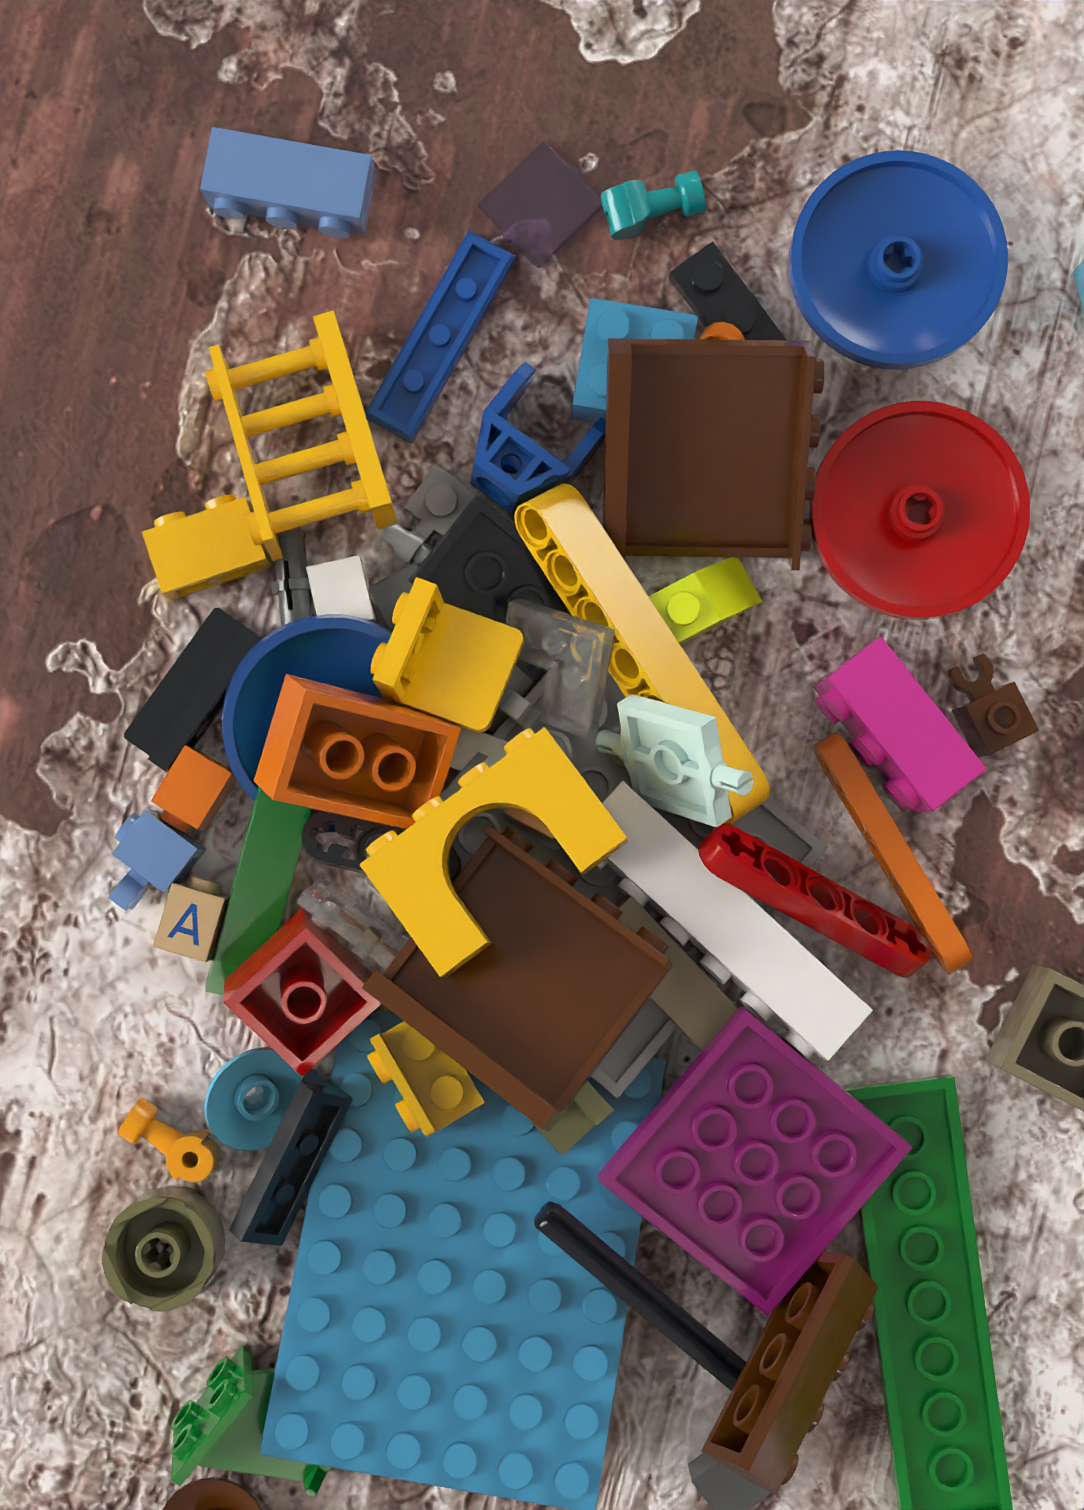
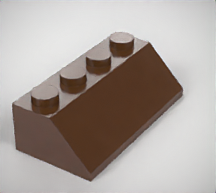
M822 1252L773 1309L701 1452L756 1486L777 1494L780 1486L786 1484L793 1476L799 1461V1456L796 1453L806 1433L813 1431L822 1418L824 1412V1403L822 1401L831 1382L836 1381L845 1371L849 1362V1352L847 1350L856 1332L866 1326L873 1314L874 1303L872 1299L878 1286L855 1259L845 1253Z

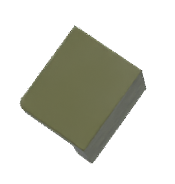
M587 1081L550 1132L541 1129L530 1119L528 1120L558 1153L565 1154L614 1110Z

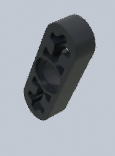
M324 811L313 815L305 823L302 830V843L307 853L321 864L365 874L359 864L367 859L366 849L374 839L381 837L391 830H394L399 835L406 829ZM330 825H335V831L339 836L356 841L355 860L348 859L352 851L347 846L331 844L328 852H323V845L316 840L318 832L327 833ZM362 830V832L356 840L355 831ZM452 846L449 854V874L453 883L461 872L462 865L459 854Z

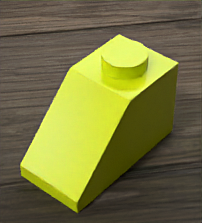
M730 557L698 570L648 596L680 646L763 602L739 557Z

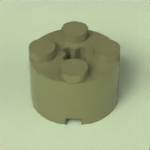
M161 1187L143 1194L115 1218L108 1231L102 1252V1267L109 1285L124 1301L150 1308V1311H170L189 1303L212 1278L224 1257L225 1233L222 1221L214 1207L204 1197L199 1195L196 1190L190 1187ZM159 1241L162 1243L169 1242L174 1251L172 1254L169 1251L159 1253L155 1245Z

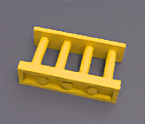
M334 310L313 316L319 337L310 339L309 346L230 369L219 344L208 347L214 368L205 370L207 382L214 401L223 400L254 509L253 512L245 514L247 526L254 545L257 546L264 543L272 561L283 558L277 533L359 509L361 514L371 511L377 530L398 524ZM316 366L318 371L329 370L333 384L323 386L324 392L243 416L236 390ZM331 413L332 418L343 417L347 431L337 434L338 440L258 464L256 463L249 437ZM345 461L346 466L354 463L357 464L361 479L351 482L352 488L270 512L263 485Z

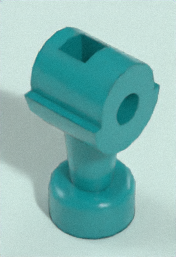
M693 170L677 175L674 181L675 187L646 191L643 181L632 180L611 187L601 193L600 199L612 239L634 238L643 231L649 219L679 208L685 217L705 213V195L697 171Z

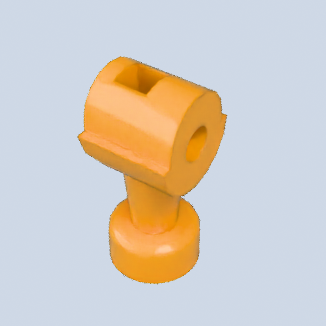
M141 1097L124 1119L117 1135L132 1144H136L144 1138L165 1154L168 1171L176 1181L180 1177L189 1182H199L205 1179L218 1166L220 1161L219 1147L208 1137L210 1133L197 1130L184 1134L155 1119L158 1114V1108Z

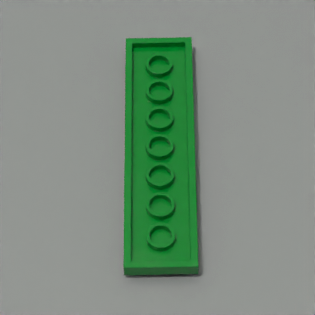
M949 1074L846 1087L844 1089L895 1130L913 1147L859 1209L867 1274L878 1286L872 1299L874 1303L872 1315L898 1510H1013L955 1077Z

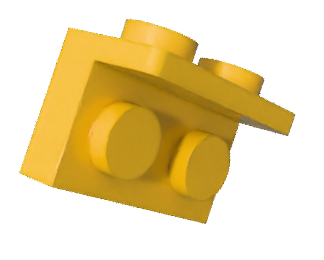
M405 1021L383 1034L379 1033L370 1038L375 1051L367 1055V1058L382 1084L384 1085L393 1080L403 1099L397 1102L395 1106L411 1134L421 1128L425 1137L428 1138L485 1103L466 1069Z

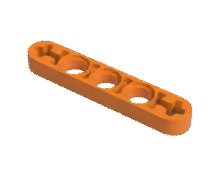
M834 732L814 744L812 748L819 764L917 929L926 937L932 954L939 965L950 975L972 962L973 956L968 945L846 741L838 732Z

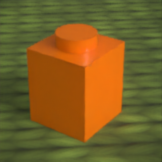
M184 745L151 802L164 809L159 817L176 829L187 834L191 827L197 830H207L237 779L230 768L195 747Z

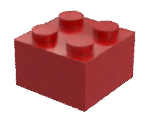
M304 907L224 980L223 1003L301 1077L382 1004L362 989L372 973Z

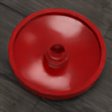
M907 401L888 405L870 412L849 426L837 438L817 470L814 500L809 501V519L811 520L813 543L820 561L831 578L846 594L865 607L883 615L908 620H928L949 616L967 609L988 596L1006 579L1018 561L1026 542L1030 522V498L1025 475L1017 457L1003 437L990 425L972 413L956 406L933 401Z

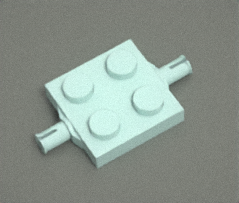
M634 694L618 702L621 734L607 729L602 730L596 738V744H599L596 748L599 752L618 756L624 761V765L631 778L632 789L650 806L713 827H718L730 819L732 816L728 791L745 796L751 791L754 780L750 779L753 777L751 772L729 767L723 762L716 717Z

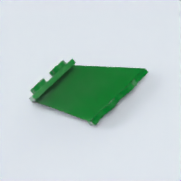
M243 1345L232 1359L224 1357L218 1362L207 1379L206 1385L208 1388L196 1403L193 1400L187 1401L179 1410L171 1425L173 1430V1444L170 1449V1454L172 1455L171 1481L178 1486L184 1483L197 1466L303 1481L305 1492L314 1498L331 1467L259 1455L276 1367L252 1371L251 1351Z

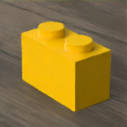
M235 494L220 496L205 503L206 510L187 517L185 512L170 513L154 520V528L142 531L162 594L171 600H176L273 567L271 557L264 543L255 546L251 538L245 514L253 512L254 509L246 497L237 499Z

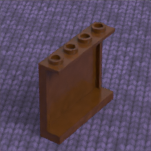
M608 338L603 528L624 560L626 556L788 558L791 570L800 571L801 552L810 551L812 537L811 520L804 519L805 500H814L816 488L815 468L808 467L809 448H817L820 437L819 414H812L813 393L822 394L824 386L823 359H816L810 341Z
M487 824L482 830L487 838L453 881L452 885L461 901L491 940L492 944L448 977H440L415 941L410 937L384 973L375 970L362 989L537 1126L550 1132L673 965L670 959L664 955L669 946L643 926L635 934L618 921L623 912L605 897L596 892L591 900H589L573 888L578 879L553 859L546 866L542 865L528 854L534 846L516 831L507 826L502 833H499Z

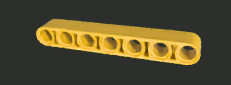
M562 483L519 505L515 511L514 520L520 537L624 696L628 697L634 694L716 717L723 762L729 767L752 773L753 777L750 779H753L754 783L747 795L742 796L728 791L732 817L723 824L733 825L769 798L770 793L769 782L764 772L579 491L570 484Z

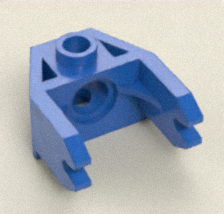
M524 362L512 374L483 411L470 481L472 486L512 515H515L519 505L562 483L571 485L605 440L606 420L600 417L569 457L559 460L506 421L507 415L534 379L532 375L536 369L527 362Z

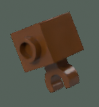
M980 654L973 658L979 672L974 682L966 680L958 666L948 670L950 684L957 691L965 693L969 699V702L951 711L970 748L978 758L991 755L1039 731L1015 681L994 689L991 683L994 673L993 665L985 654Z

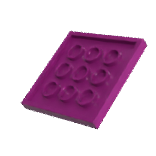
M741 1005L598 1172L597 1177L602 1185L768 1316L913 1147L895 1130Z

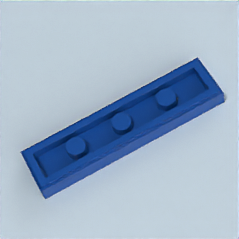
M470 230L467 232L368 406L365 414L369 421L405 441L413 443L516 262L515 255Z

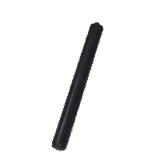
M549 1201L542 1206L540 1212L534 1218V1225L540 1232L732 1391L746 1364L745 1360L560 1204Z

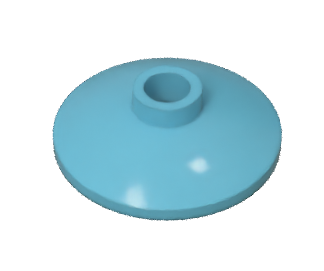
M271 1047L255 1048L235 1056L217 1072L207 1090L204 1112L210 1130L220 1142L233 1149L252 1151L269 1147L303 1077ZM257 1086L256 1091L252 1095L246 1096L252 1088Z

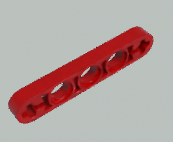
M721 824L699 844V857L712 874L895 975L903 978L910 977L931 959L932 951L926 937L913 925L733 825Z

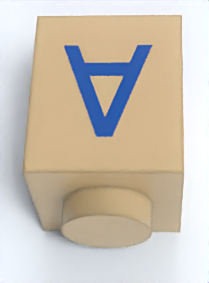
M190 875L188 884L183 882L172 883L153 947L202 962L211 961L229 897L220 893L222 884Z

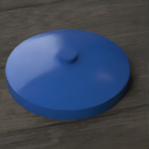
M902 150L883 151L857 158L843 165L822 181L811 194L798 217L791 237L788 260L789 279L792 293L803 318L816 335L830 348L842 356L866 366L890 370L913 369L936 363L954 354L973 339L994 312L1005 286L1008 271L1007 240L1003 224L994 204L977 182L964 171L945 160L925 153Z
M342 614L315 615L301 618L279 627L262 638L250 649L235 670L227 688L222 712V735L224 749L232 772L240 786L253 801L258 789L254 778L285 675L289 674L383 698L372 680L374 675L371 674L370 669L378 646L382 642L388 644L392 631L370 620ZM312 809L309 819L313 815L324 811ZM330 825L328 832H336L335 825Z

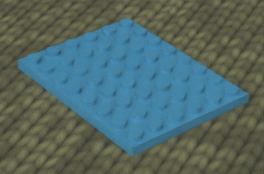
M375 1009L337 1044L331 1081L351 1096L353 1100L309 1190L259 1455L569 1510H596L628 1304L540 1232L534 1225V1218L545 1203L551 1201L560 1204L634 1267L642 1216L602 1185L598 1180L597 1174L660 1101L666 1060L651 1058L618 1099L590 1077L588 1082L614 1111L598 1126H594L565 1154L558 1153L525 1115L468 1071V1075L485 1103L426 1138L421 1128L411 1134L395 1106L397 1102L403 1099L393 1080L384 1085L382 1084L367 1058V1055L375 1051L370 1038L379 1033L383 1034L403 1022L393 1012Z

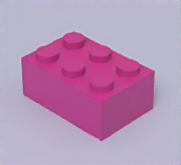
M882 636L861 648L813 686L819 694V697L814 701L821 713L833 725H836L838 722L842 723L853 737L848 742L849 747L867 768L873 764L887 780L882 785L883 790L900 810L908 807L912 813L934 811L987 769Z

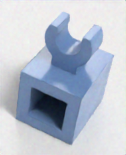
M144 810L140 816L134 812L125 820L115 835V839L120 843L112 852V855L131 869L113 889L108 898L125 911L129 908L133 910L151 884L163 893H169L171 884L183 882L207 850L188 834L163 821L159 817L161 814L154 810Z

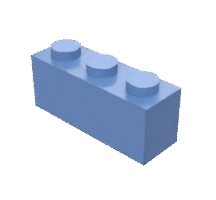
M212 127L200 191L209 208H213L214 213L225 218L241 220L245 218V214L265 217L266 222L280 228L295 229L298 224L318 227V230L327 236L348 238L350 233L365 235L376 171L372 155Z

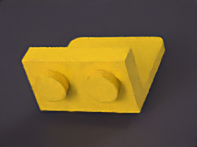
M416 577L410 593L403 592L397 600L392 616V622L396 625L388 644L382 642L373 656L370 669L371 674L374 675L372 680L384 699L477 733L485 732L491 725L524 645L523 635L517 628L444 603L437 584Z

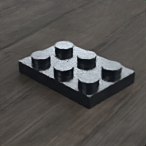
M475 495L407 580L412 585L416 577L437 584L444 603L520 630L524 638V645L515 665L534 683L538 682L580 629L520 537L516 526L478 495Z

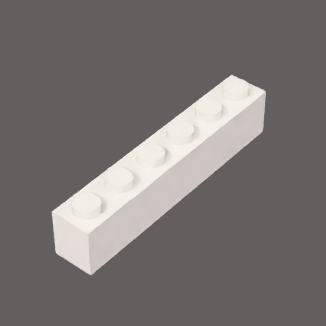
M622 781L602 804L627 836L629 842L598 864L596 868L602 870L607 865L622 879L617 887L624 895L632 896L642 907L646 903L651 905L664 917L658 924L681 946H684L689 940L705 955L699 963L722 984H725L730 978L746 993L741 998V1002L762 1021L767 1022L772 1017L787 1031L782 1038L808 1060L813 1055L817 1059L829 1061L873 1010L745 892L712 874L701 861L698 849Z

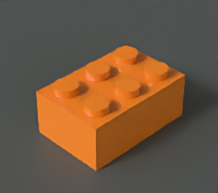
M286 674L254 782L272 800L408 829L416 823L412 814L429 800L441 795L462 728L454 723L384 698Z

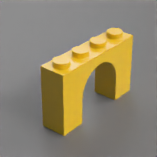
M545 727L536 734L531 728L519 733L503 747L507 753L505 757L490 768L485 762H482L469 770L458 780V784L461 786L459 791L444 802L440 796L426 802L412 814L416 823L399 835L394 830H391L376 839L366 849L370 857L359 864L440 977H448L492 944L491 940L455 892L449 874V854L453 841L461 828L472 818L491 809L507 807L520 809L534 815L547 826L583 876L629 842L627 836Z

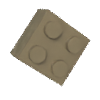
M1033 964L985 1061L1083 1112L1084 985L1051 968Z

